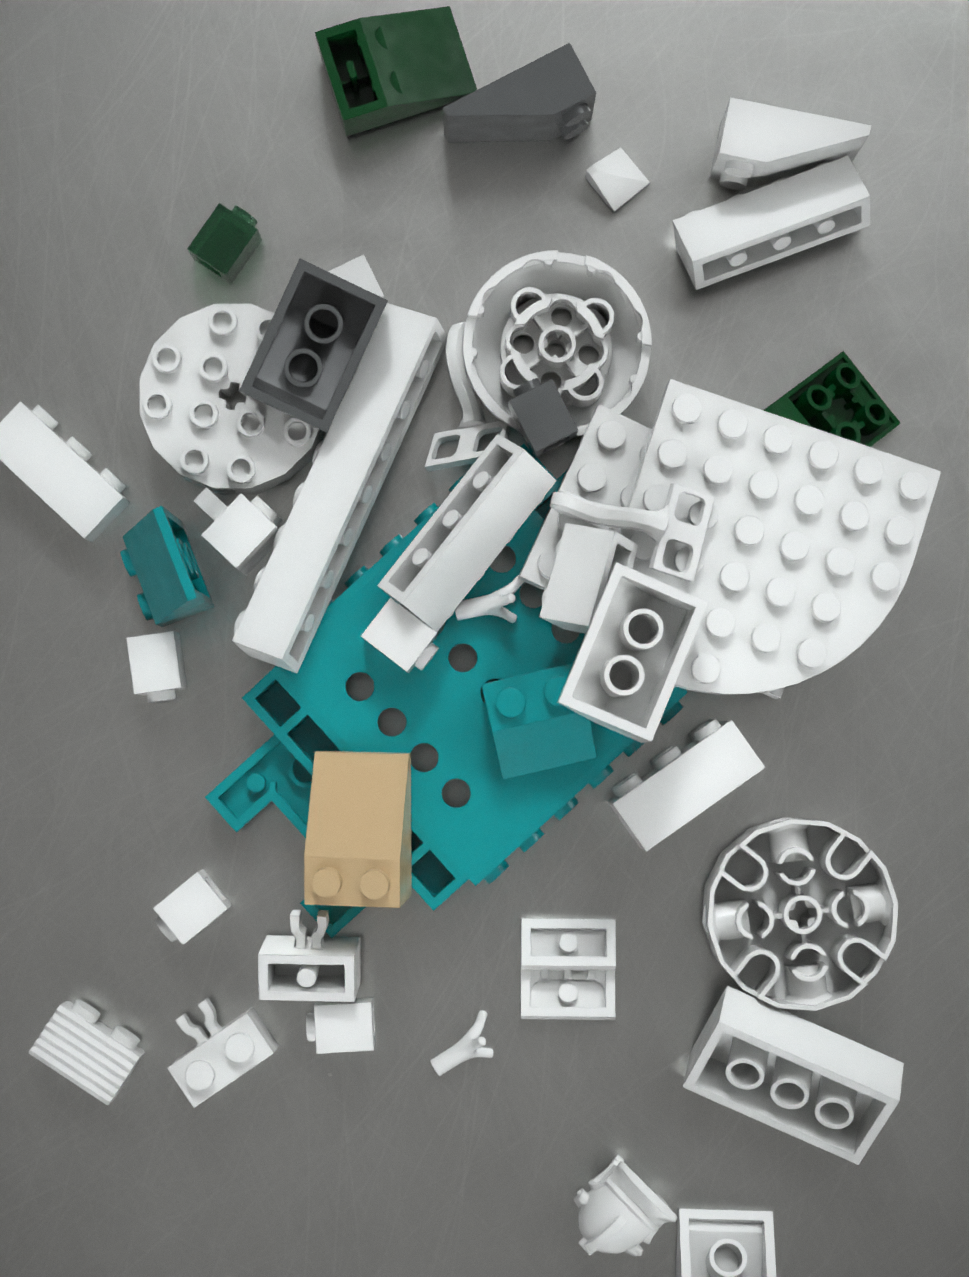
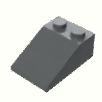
M568 43L443 107L444 135L448 143L552 141L561 135L565 140L570 139L588 128L587 122L592 120L596 91L574 49Z
M300 258L239 391L328 432L388 300Z

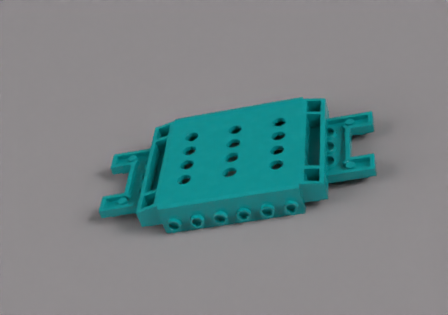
M522 444L520 447L525 449L533 457L529 448L525 444ZM537 457L534 458L554 479H556ZM567 470L556 479L557 481L547 492L542 502L536 506L517 530L512 540L506 544V546L514 551L516 556L513 568L507 572L500 573L494 571L489 566L482 578L476 582L463 600L495 592L511 583L520 574L550 509L553 492L558 491ZM463 476L449 488L450 492H452ZM432 503L414 520L417 526L404 538L400 534L395 536L380 550L379 553L382 555V558L370 569L365 565L362 566L344 583L348 589L335 600L331 598L298 673L275 666L242 697L274 735L205 796L208 802L235 832H239L268 804L273 802L306 838L314 754L316 751L411 753L412 749L419 744L427 743L432 745L437 750L438 763L431 771H418L411 764L412 888L433 911L468 880L475 886L483 879L488 884L492 883L510 866L505 859L518 847L523 852L527 851L545 834L540 829L545 822L553 815L558 821L561 820L579 803L575 797L579 791L587 784L593 789L596 788L614 771L609 765L622 752L627 757H630L644 744L590 720L597 758L512 778H502L486 704L481 698V684L492 679L502 680L574 663L585 637V633L579 632L577 639L571 643L557 641L552 634V623L539 617L542 606L530 608L521 601L519 592L522 585L514 593L516 600L503 606L517 615V620L514 623L493 615H483L458 621L454 611L452 616L446 620L443 631L433 641L439 647L438 651L422 671L414 666L410 673H407L361 637L391 598L377 585L440 507L435 503ZM467 644L476 651L477 662L470 671L459 672L450 665L449 653L456 645ZM355 673H365L374 682V691L366 700L356 701L346 691V683L350 676ZM674 686L660 720L662 725H665L682 710L683 705L679 700L688 693L685 689ZM388 708L399 709L406 717V727L397 736L383 734L378 726L380 714ZM452 779L465 781L471 791L469 801L461 807L449 806L442 797L444 785ZM304 900L300 902L316 922L319 910H329V923L326 933L331 938L366 908L359 906L305 905Z

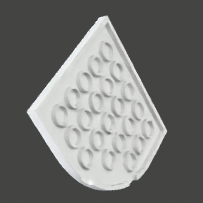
M670 379L666 384L627 508L649 511L663 509L671 483H677L715 497L694 581L689 582L649 568L655 541L647 533L641 530L620 528L619 533L638 544L632 567L633 570L709 602L675 687L718 695L767 692L798 684L819 675L849 656L880 626L905 586L918 550L941 471ZM683 492L680 493L675 508L676 519L694 526L698 521L701 509L700 499ZM670 539L666 543L662 559L663 565L666 568L682 573L686 568L689 556L688 546Z

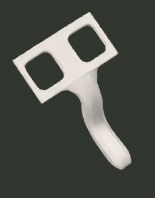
M466 321L452 325L446 341L448 372L462 407V420L455 430L434 433L425 464L428 472L475 463L483 452H476L479 440L483 435L501 432L500 435L508 439L511 428L502 421L486 423L481 400L471 385L464 363L463 335ZM460 439L457 451L453 456L435 459L438 448L442 443Z
M671 483L665 507L657 511L599 504L566 491L553 492L550 507L558 513L584 522L615 528L636 529L647 533L655 541L649 568L693 582L715 497L677 483ZM682 492L697 497L701 501L698 521L694 526L679 521L675 517L676 504ZM670 539L685 544L689 548L686 568L682 573L666 568L662 563L666 543Z

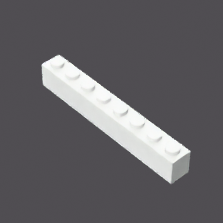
M386 304L324 441L319 442L314 450L312 457L313 465L305 483H301L295 491L293 509L286 524L282 525L275 535L274 550L266 567H263L256 576L254 593L248 607L239 614L235 622L232 642L248 656L298 673L445 348L447 335L436 317L393 304Z

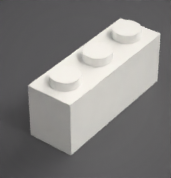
M20 401L0 422V460L84 539L93 543L131 503L121 494L127 486L107 468L101 473L96 471L87 462L93 455L73 436L65 442L53 430L59 423L39 404L31 410Z

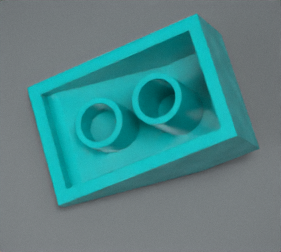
M163 506L152 509L123 536L127 549L120 551L129 576H138L143 592L137 594V599L145 619L148 621L154 618L156 625L165 627L212 609L215 606L182 521Z

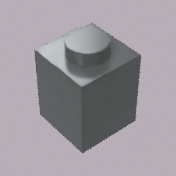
M535 378L513 390L515 398L509 400L508 409L534 458L577 436L578 428L552 379L541 384L539 379Z

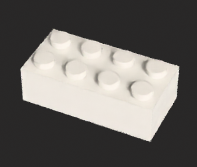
M727 985L691 1050L682 1087L859 1165L900 1101L904 1063Z

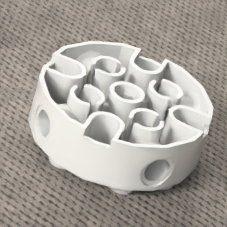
M251 303L212 304L179 318L154 343L140 376V417L153 448L186 481L203 488L207 487L210 491L220 495H240L241 493L243 495H257L289 480L312 459L316 446L322 441L325 431L242 392L241 394L246 401L245 403L238 402L234 410H231V407L226 402L227 397L234 396L235 391L240 390L274 316L273 312Z
M782 817L748 828L720 853L704 885L702 924L713 957L742 990L777 1008L817 1011L852 999L868 985V981L878 974L883 962L887 960L896 942L898 900L887 867L860 838L827 821ZM797 901L809 908L808 914L801 916L800 924L789 917V911L795 909V902Z

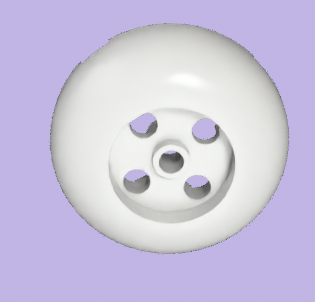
M558 250L536 252L523 256L505 265L492 275L477 293L470 306L463 335V357L468 378L481 402L497 419L520 432L508 409L509 400L515 398L513 390L535 378H538L541 383V378L544 374L555 373L561 380V385L557 390L578 428L575 438L584 435L598 404L619 414H622L629 407L646 378L652 346L651 329L646 310L629 282L615 269L594 257L558 252ZM556 309H566L570 312L572 320L567 326L555 325L553 323L551 315ZM520 335L529 336L533 340L534 347L527 354H521L513 346L514 340ZM553 343L561 344L565 353L559 358L556 354L551 357L547 352L548 346ZM582 347H594L599 353L598 360L589 365L584 364L579 358V351Z

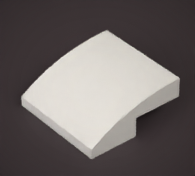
M521 919V1019L615 1020L616 919Z

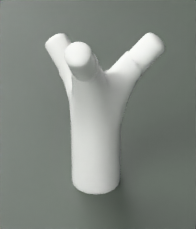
M517 576L511 583L495 592L462 600L455 609L457 620L493 615L514 623L517 620V615L503 606L516 600L514 593L525 581Z
M480 1010L475 1023L455 1045L430 1060L439 1076L468 1059L493 1057V1049L483 1048L482 1046L486 1044V1039L482 1036L479 1037L488 1016L487 1012Z

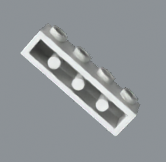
M848 156L832 162H824L813 169L788 178L778 179L770 185L745 194L735 195L724 202L702 210L689 212L685 216L673 220L676 250L695 289L698 290L870 226V194Z
M497 434L377 586L428 627L438 632L476 582L482 578L487 568L506 544L512 540L517 530L532 511L542 502L547 492L557 480L525 449Z

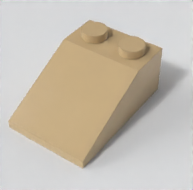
M316 751L314 754L304 851V904L401 908L412 895L411 753Z

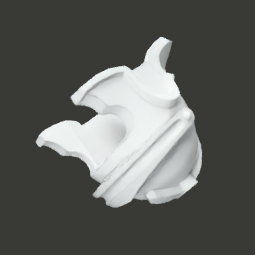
M618 1154L614 1156L613 1161L606 1169L588 1182L591 1189L586 1192L581 1187L574 1198L579 1208L578 1226L583 1236L578 1243L589 1255H592L597 1250L610 1254H619L625 1251L632 1256H641L643 1248L639 1244L644 1242L649 1245L654 1234L663 1224L675 1222L678 1218L660 1195L655 1194L624 1163L625 1160Z

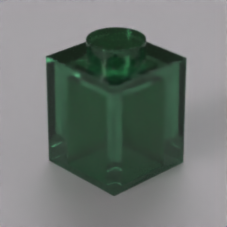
M219 203L187 250L196 262L231 285L262 241L258 229L255 228L258 221L238 206H234L231 211Z

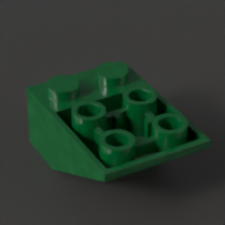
M450 6L362 17L315 32L319 53L346 136L453 103L477 90Z
M844 351L764 409L766 412L869 447L873 446L901 424Z

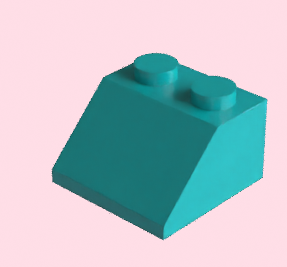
M573 663L481 684L503 779L597 758L590 720L557 703Z

